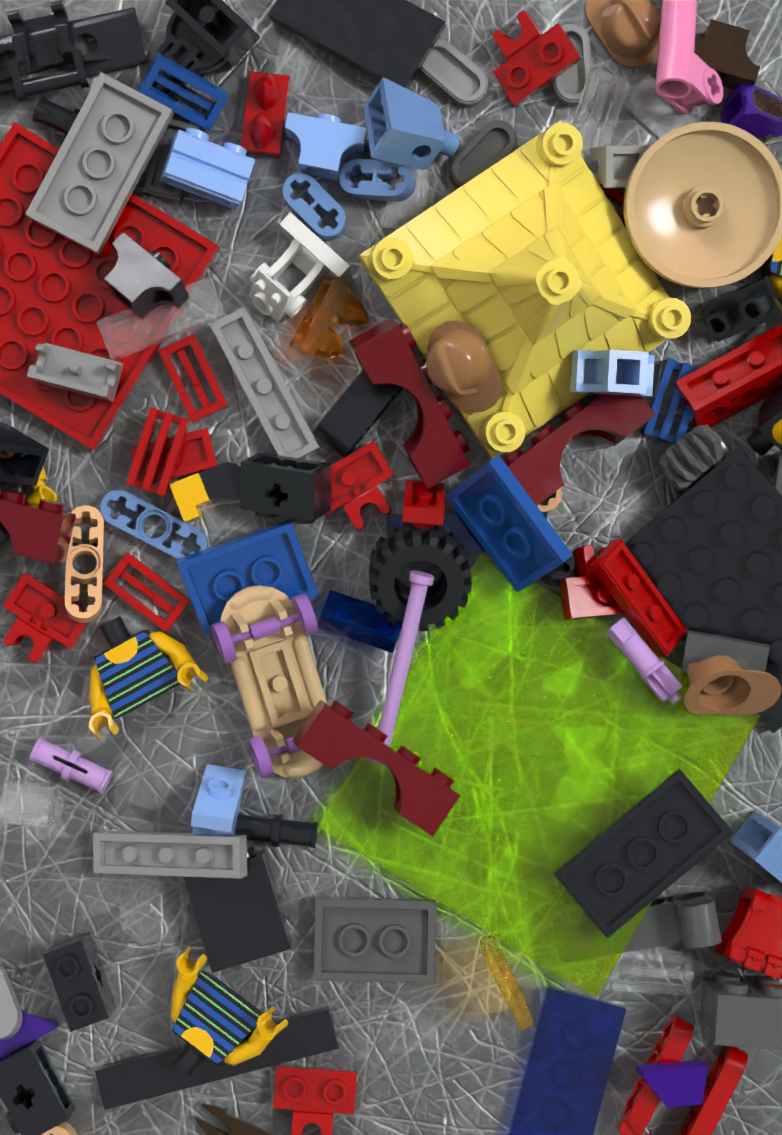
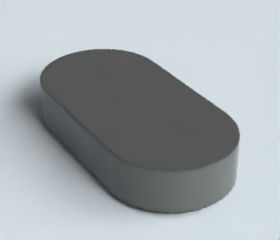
M494 120L485 124L453 158L450 167V176L453 183L460 188L515 151L517 134L514 128L509 123L501 120Z

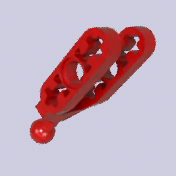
M673 1015L664 1027L646 1064L681 1061L691 1041L694 1025ZM723 1046L706 1077L703 1103L692 1105L678 1135H712L746 1068L748 1061L747 1052L734 1046ZM640 1076L625 1104L622 1117L617 1125L620 1135H651L645 1132L644 1129L652 1118L660 1100Z

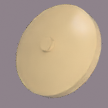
M721 122L687 124L659 138L648 147L636 162L626 185L624 219L628 236L634 249L645 264L658 275L670 282L690 288H714L728 285L756 271L771 256L782 237V170L773 154L752 134L736 126Z

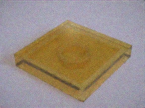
M491 934L479 940L483 956L519 1030L522 1031L532 1026L534 1020L529 1005L496 937Z

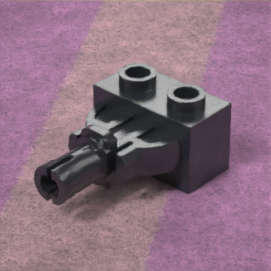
M167 0L165 4L174 13L167 24L166 40L157 51L162 56L200 76L202 73L217 70L226 62L235 67L259 40L260 36L222 0ZM162 69L159 71L177 82L180 80ZM156 81L151 85L166 94L171 91Z

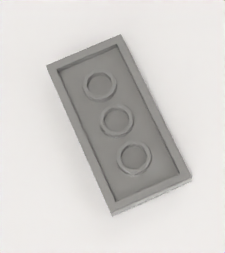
M100 72L25 215L27 218L100 255L174 115L173 110Z

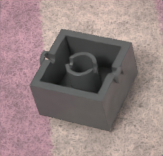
M725 972L715 973V978L703 977L700 1016L702 1038L708 1039L709 1037L714 1045L782 1050V983H780V979L759 975L755 977V981L740 980V976L737 974Z

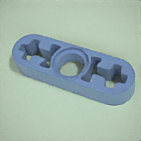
M113 490L107 493L101 501V514L108 523L177 559L185 557L183 554L185 547L173 540L171 548L164 545L172 537L175 524L181 526L176 534L188 539L193 534L198 536L196 543L201 546L200 551L209 548V540L203 531L124 490ZM124 497L127 499L125 506L136 513H139L140 505L146 508L137 518L135 530L129 527L134 522L133 519L121 514L117 519L113 518L115 511L110 508L112 501L120 502ZM159 515L166 522V531L159 538H150L145 533L144 524L150 516Z

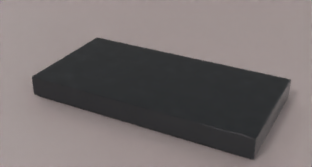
M277 0L268 14L270 20L381 81L382 78H386L406 89L410 87L446 27L444 20L407 0Z
M678 768L553 874L608 939L734 832L680 768Z

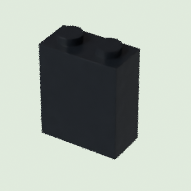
M254 847L247 848V876L241 879L184 878L212 973L291 949L292 937L265 850L255 853Z

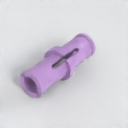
M41 737L36 742L29 757L31 762H36L61 774L60 779L66 782L72 779L98 791L100 794L104 793L113 775L112 770H107L82 758L81 752L73 750V752L67 751L45 741ZM59 758L61 760H64L76 767H79L87 771L88 773L84 774L70 766H67L61 762L56 761L55 759Z

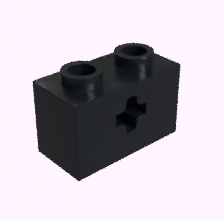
M258 452L241 462L240 509L255 511L257 516L264 518L280 515L291 517L292 522L298 524L314 523L316 519L331 510L332 464Z
M87 932L52 945L43 954L70 1032L108 1019L116 1009V1004L91 933Z
M39 1038L0 1059V1097L8 1109L7 1120L14 1133L41 1135L69 1120L76 1107ZM23 1087L26 1090L33 1088L35 1094L34 1096L31 1093L24 1095L21 1089Z

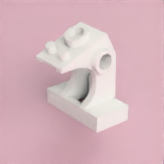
M291 212L279 224L282 233L292 241L290 246L271 267L266 263L259 266L249 280L253 285L248 297L252 299L258 311L264 315L271 316L277 323L286 314L293 318L307 302L304 296L325 273L330 275L340 285L351 274L350 265ZM293 263L306 277L292 291H288L277 279Z

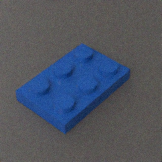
M499 455L445 496L516 593L528 587L573 555Z
M291 519L177 559V566L205 636L212 634L211 625L220 622L221 613L227 601L235 593L246 587L257 585L273 587L285 593L291 601L293 597L301 594H306L308 599L319 596Z

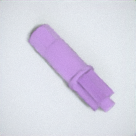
M625 618L619 620L605 632L642 676V681H645L662 703L669 699L674 705L682 698L678 690L683 686L665 666V663L657 658Z

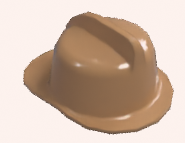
M587 0L586 16L590 26L616 62L626 67L641 68L651 64L658 58L661 17L657 8L650 0Z
M459 320L446 321L436 327L429 337L426 368L431 381L443 390L452 403L461 409L470 412H483L493 407L501 397L502 382L480 332L470 324Z
M728 655L711 656L701 662L690 663L687 668L689 689L684 695V705L688 712L695 715H753L773 706L781 695V685L777 678L766 672L744 670L737 660Z

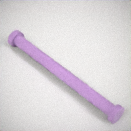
M410 571L409 580L412 582L378 727L379 730L388 735L385 743L391 746L427 589L428 586L433 585L434 581L433 575L421 571ZM367 758L373 763L384 765L377 760Z

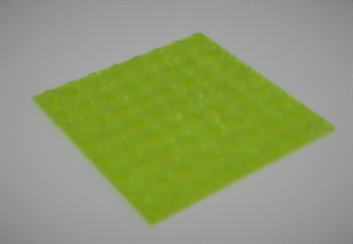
M481 551L470 570L472 588L471 593H467L468 602L465 608L458 606L459 615L454 620L446 617L445 626L438 629L437 627L435 628L407 675L391 747L396 751L403 745L422 758L418 765L429 773L436 767L452 778L455 782L451 788L461 796L432 837L399 815L393 808L395 784L389 768L386 765L373 763L367 758H358L319 822L318 827L587 993L597 997L652 902L607 939L553 873L678 768L710 804L761 715L757 713L744 716L695 715L688 712L684 705V695L689 689L688 674L681 672V668L655 654L660 661L665 663V666L683 686L678 690L682 696L679 701L674 705L669 699L662 703L645 681H642V676L605 633L611 628L610 626L596 618L565 620L562 598L535 582L516 593L491 557Z

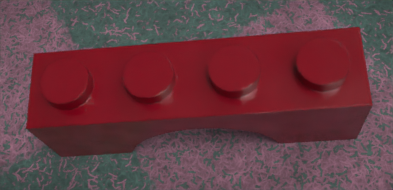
M390 318L349 340L348 342L360 365L373 385L395 384L404 387L412 393L417 407V420L411 435L405 441L403 447L427 489L469 467L470 464L465 453L470 451V448L460 430L452 431L447 419L453 416L442 395L435 397L430 387V384L433 382L427 373L426 362L422 360L418 363L411 350L417 344L407 325L405 324L400 327L399 324Z
M591 393L596 399L584 408L579 402L561 416L565 422L555 431L550 425L530 440L534 447L524 454L517 449L503 461L538 506L564 486L560 472V461L563 450L569 441L581 437H594L604 440L615 447L656 415L642 396Z
M2 489L0 495V522L10 535L14 554L52 564L66 561L76 514L64 511L65 504L40 499V503L35 504L25 501L26 494Z
M320 699L294 737L293 742L295 745L330 769L353 758H370L383 763L389 768L394 779L395 797L393 808L399 815L433 837L461 796L451 788L455 781L436 767H434L431 773L420 767L418 763L422 758L405 746L401 745L397 751L385 743L388 735L369 722L364 728L353 722L351 718L355 713L338 701L333 700L331 705H328Z

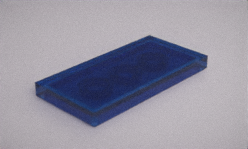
M547 985L508 1135L594 1134L626 1012L625 1006Z

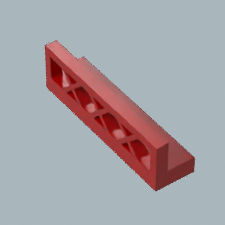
M782 324L675 381L676 390L691 410L692 426L694 428L707 424L711 428L771 396L782 385Z

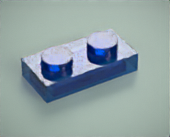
M330 590L317 625L320 629L393 653L402 628V621L398 620L393 625L387 621V612L380 614L376 609V605Z

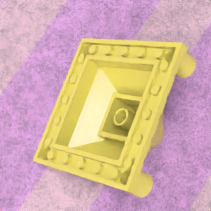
M561 120L358 256L401 324H406L417 344L416 347L425 361L428 355L429 337L435 328L444 322L459 320L470 324L480 332L501 378V397L493 407L483 412H470L456 405L455 407L489 459H493L504 452L516 450L523 443L527 435L588 394L570 392L572 353L574 350L650 352L667 339L682 336L688 330L691 323V313L688 306L683 301L668 296L653 270L645 264L634 249L627 229L581 156L583 139L580 132L574 126L562 123Z

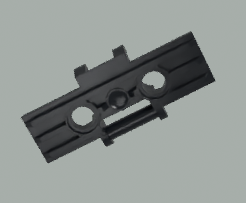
M62 0L50 3L53 14L24 20L20 10L7 12L8 20L12 25L14 33L0 36V60L7 54H15V59L9 64L10 72L3 73L0 71V94L15 91L19 102L28 101V96L77 85H80L82 89L90 87L88 75L147 63L135 7L69 21L68 12ZM85 37H91L97 41L98 47L94 54L83 55L80 49H76L78 42ZM75 62L76 69L26 79L28 72Z

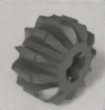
M708 424L700 425L691 432L686 433L672 447L667 449L666 453L660 457L658 467L663 473L662 476L670 485L673 484L678 491H683L690 488L727 456L728 448L722 442L721 436L716 431H713Z

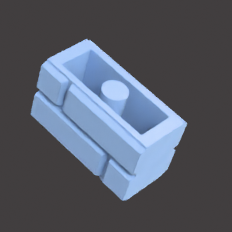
M186 128L185 132L178 130L172 140L159 181L235 210L242 202L255 159L247 157V150L239 145L226 142L222 147L209 142V135L198 129Z

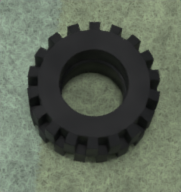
M403 522V529L399 531L395 525L388 529V538L385 539L381 536L376 542V551L372 550L370 556V595L372 600H376V609L380 614L387 612V621L393 625L398 620L403 623L411 588L402 584L396 575L401 568L411 562L428 561L437 565L443 571V575L438 582L427 589L419 628L420 631H429L428 625L434 623L437 629L445 626V618L449 617L451 620H454L459 615L458 606L465 608L468 602L467 593H471V571L464 544H459L458 536L453 531L446 534L445 525H435L434 528L423 529L416 528L409 522Z

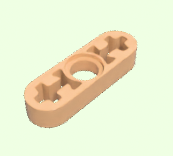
M84 505L75 508L71 512L76 514L67 553L65 573L66 612L72 620L79 623L91 622L100 614L103 586L104 519L99 510L92 506ZM83 517H89L91 524L97 525V527H91L89 530V544H82L81 528L75 526V524L82 523ZM98 543V546L94 547L92 544ZM88 554L96 560L97 565L91 573L80 574L73 568L74 559L79 555ZM72 581L88 584V600L95 602V605H89L87 612H79L78 605L72 604V601H79L80 584L71 585ZM97 582V585L93 586L89 583Z

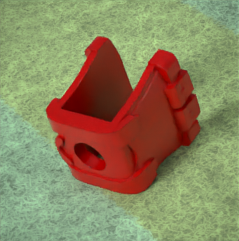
M744 887L740 893L735 912L721 935L722 942L715 945L714 951L743 967L782 979V898L773 894L767 895L765 892L755 888Z

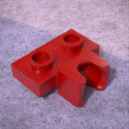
M521 11L517 15V19L522 27L521 35L517 39L511 40L507 34L500 30L493 32L494 40L505 57L509 59L494 70L493 73L515 106H519L582 59L559 23L543 34L527 11Z
M374 441L332 465L331 510L324 515L327 516L343 506L357 532L364 528V521L361 518L360 511L365 505L372 504L376 506L382 515H388L392 512L378 485L392 478L394 474Z
M585 545L574 549L572 552L575 559L574 577L560 580L565 620L625 615L590 567L591 563L596 559L592 546ZM605 547L600 548L598 555L604 550Z
M27 572L23 573L3 607L19 616L5 636L4 644L6 646L18 645L25 636H29L33 640L34 645L29 659L37 664L45 659L56 640L66 647L73 649L90 623H79L72 620L66 612L65 596ZM78 605L79 612H87L86 609Z
M277 1065L273 1108L294 1110L291 1135H302L303 1128L309 1123L317 1124L321 1129V1135H332L334 1113L354 1114L357 1071Z

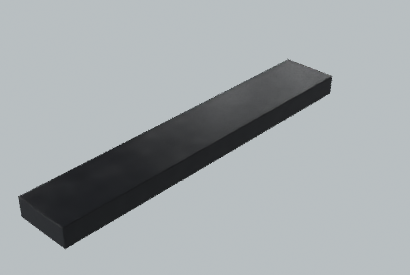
M330 1007L273 1021L278 1025L286 1019L288 1025L274 1036L259 1056L235 1066L226 1063L223 1066H217L205 1058L192 1077L173 1063L185 1044L99 1066L95 1069V1074L104 1110L339 1049Z

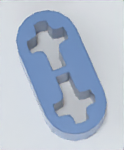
M352 159L345 163L339 174L341 187L357 199L404 201L413 194L416 187V177L407 166L382 160ZM360 171L367 177L372 178V181H359L358 187L352 183L353 177H359ZM398 173L404 178L403 183L396 184L395 190L388 183L383 182V179H396Z
M295 173L286 179L282 189L283 197L293 213L319 238L330 241L340 237L346 228V217L342 207L310 175ZM297 185L303 188L305 185H308V196L313 203L309 205L302 198L294 201L292 199L294 196L292 187ZM320 208L328 216L333 213L337 214L335 218L337 227L334 229L330 226H326L323 229L320 228L321 218L315 211Z

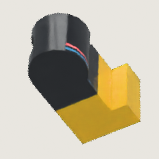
M222 463L169 484L184 522L189 524L202 519L203 516L199 509L202 506L222 498L231 500L239 498L241 467L235 463Z

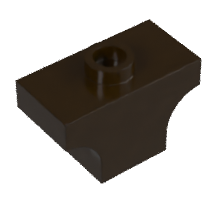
M711 19L702 40L695 44L694 53L718 73L723 87L735 90L740 84L754 85L760 66L754 64L746 53V42L750 30Z

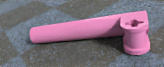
M662 0L655 91L659 96L668 101L680 115L690 114L693 108L706 103L710 105L719 104L723 99L721 79L714 69L710 68L694 53L697 0Z

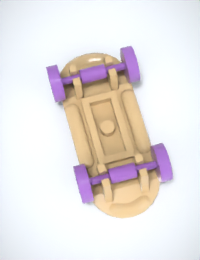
M262 585L246 587L235 593L227 601L221 613L220 622L211 625V630L221 660L224 664L230 663L253 734V738L248 739L249 750L261 778L272 775L273 772L288 778L308 776L319 770L324 764L298 748L293 739L319 700L321 699L327 703L306 637L318 632L315 613L306 594L295 596L291 601L285 593L273 587Z

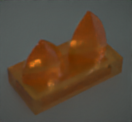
M339 277L324 278L289 345L290 348L301 354L319 358H332L344 353L341 338L330 325L331 322L334 321L351 326L369 322L363 304L349 290L351 284Z

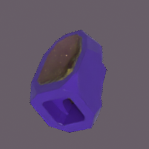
M740 84L724 101L720 113L721 123L741 128L756 138L764 139L765 137L776 138L782 136V100L775 94L755 85Z

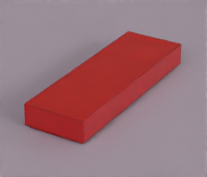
M622 539L611 540L591 563L590 567L657 658L667 657L687 630Z

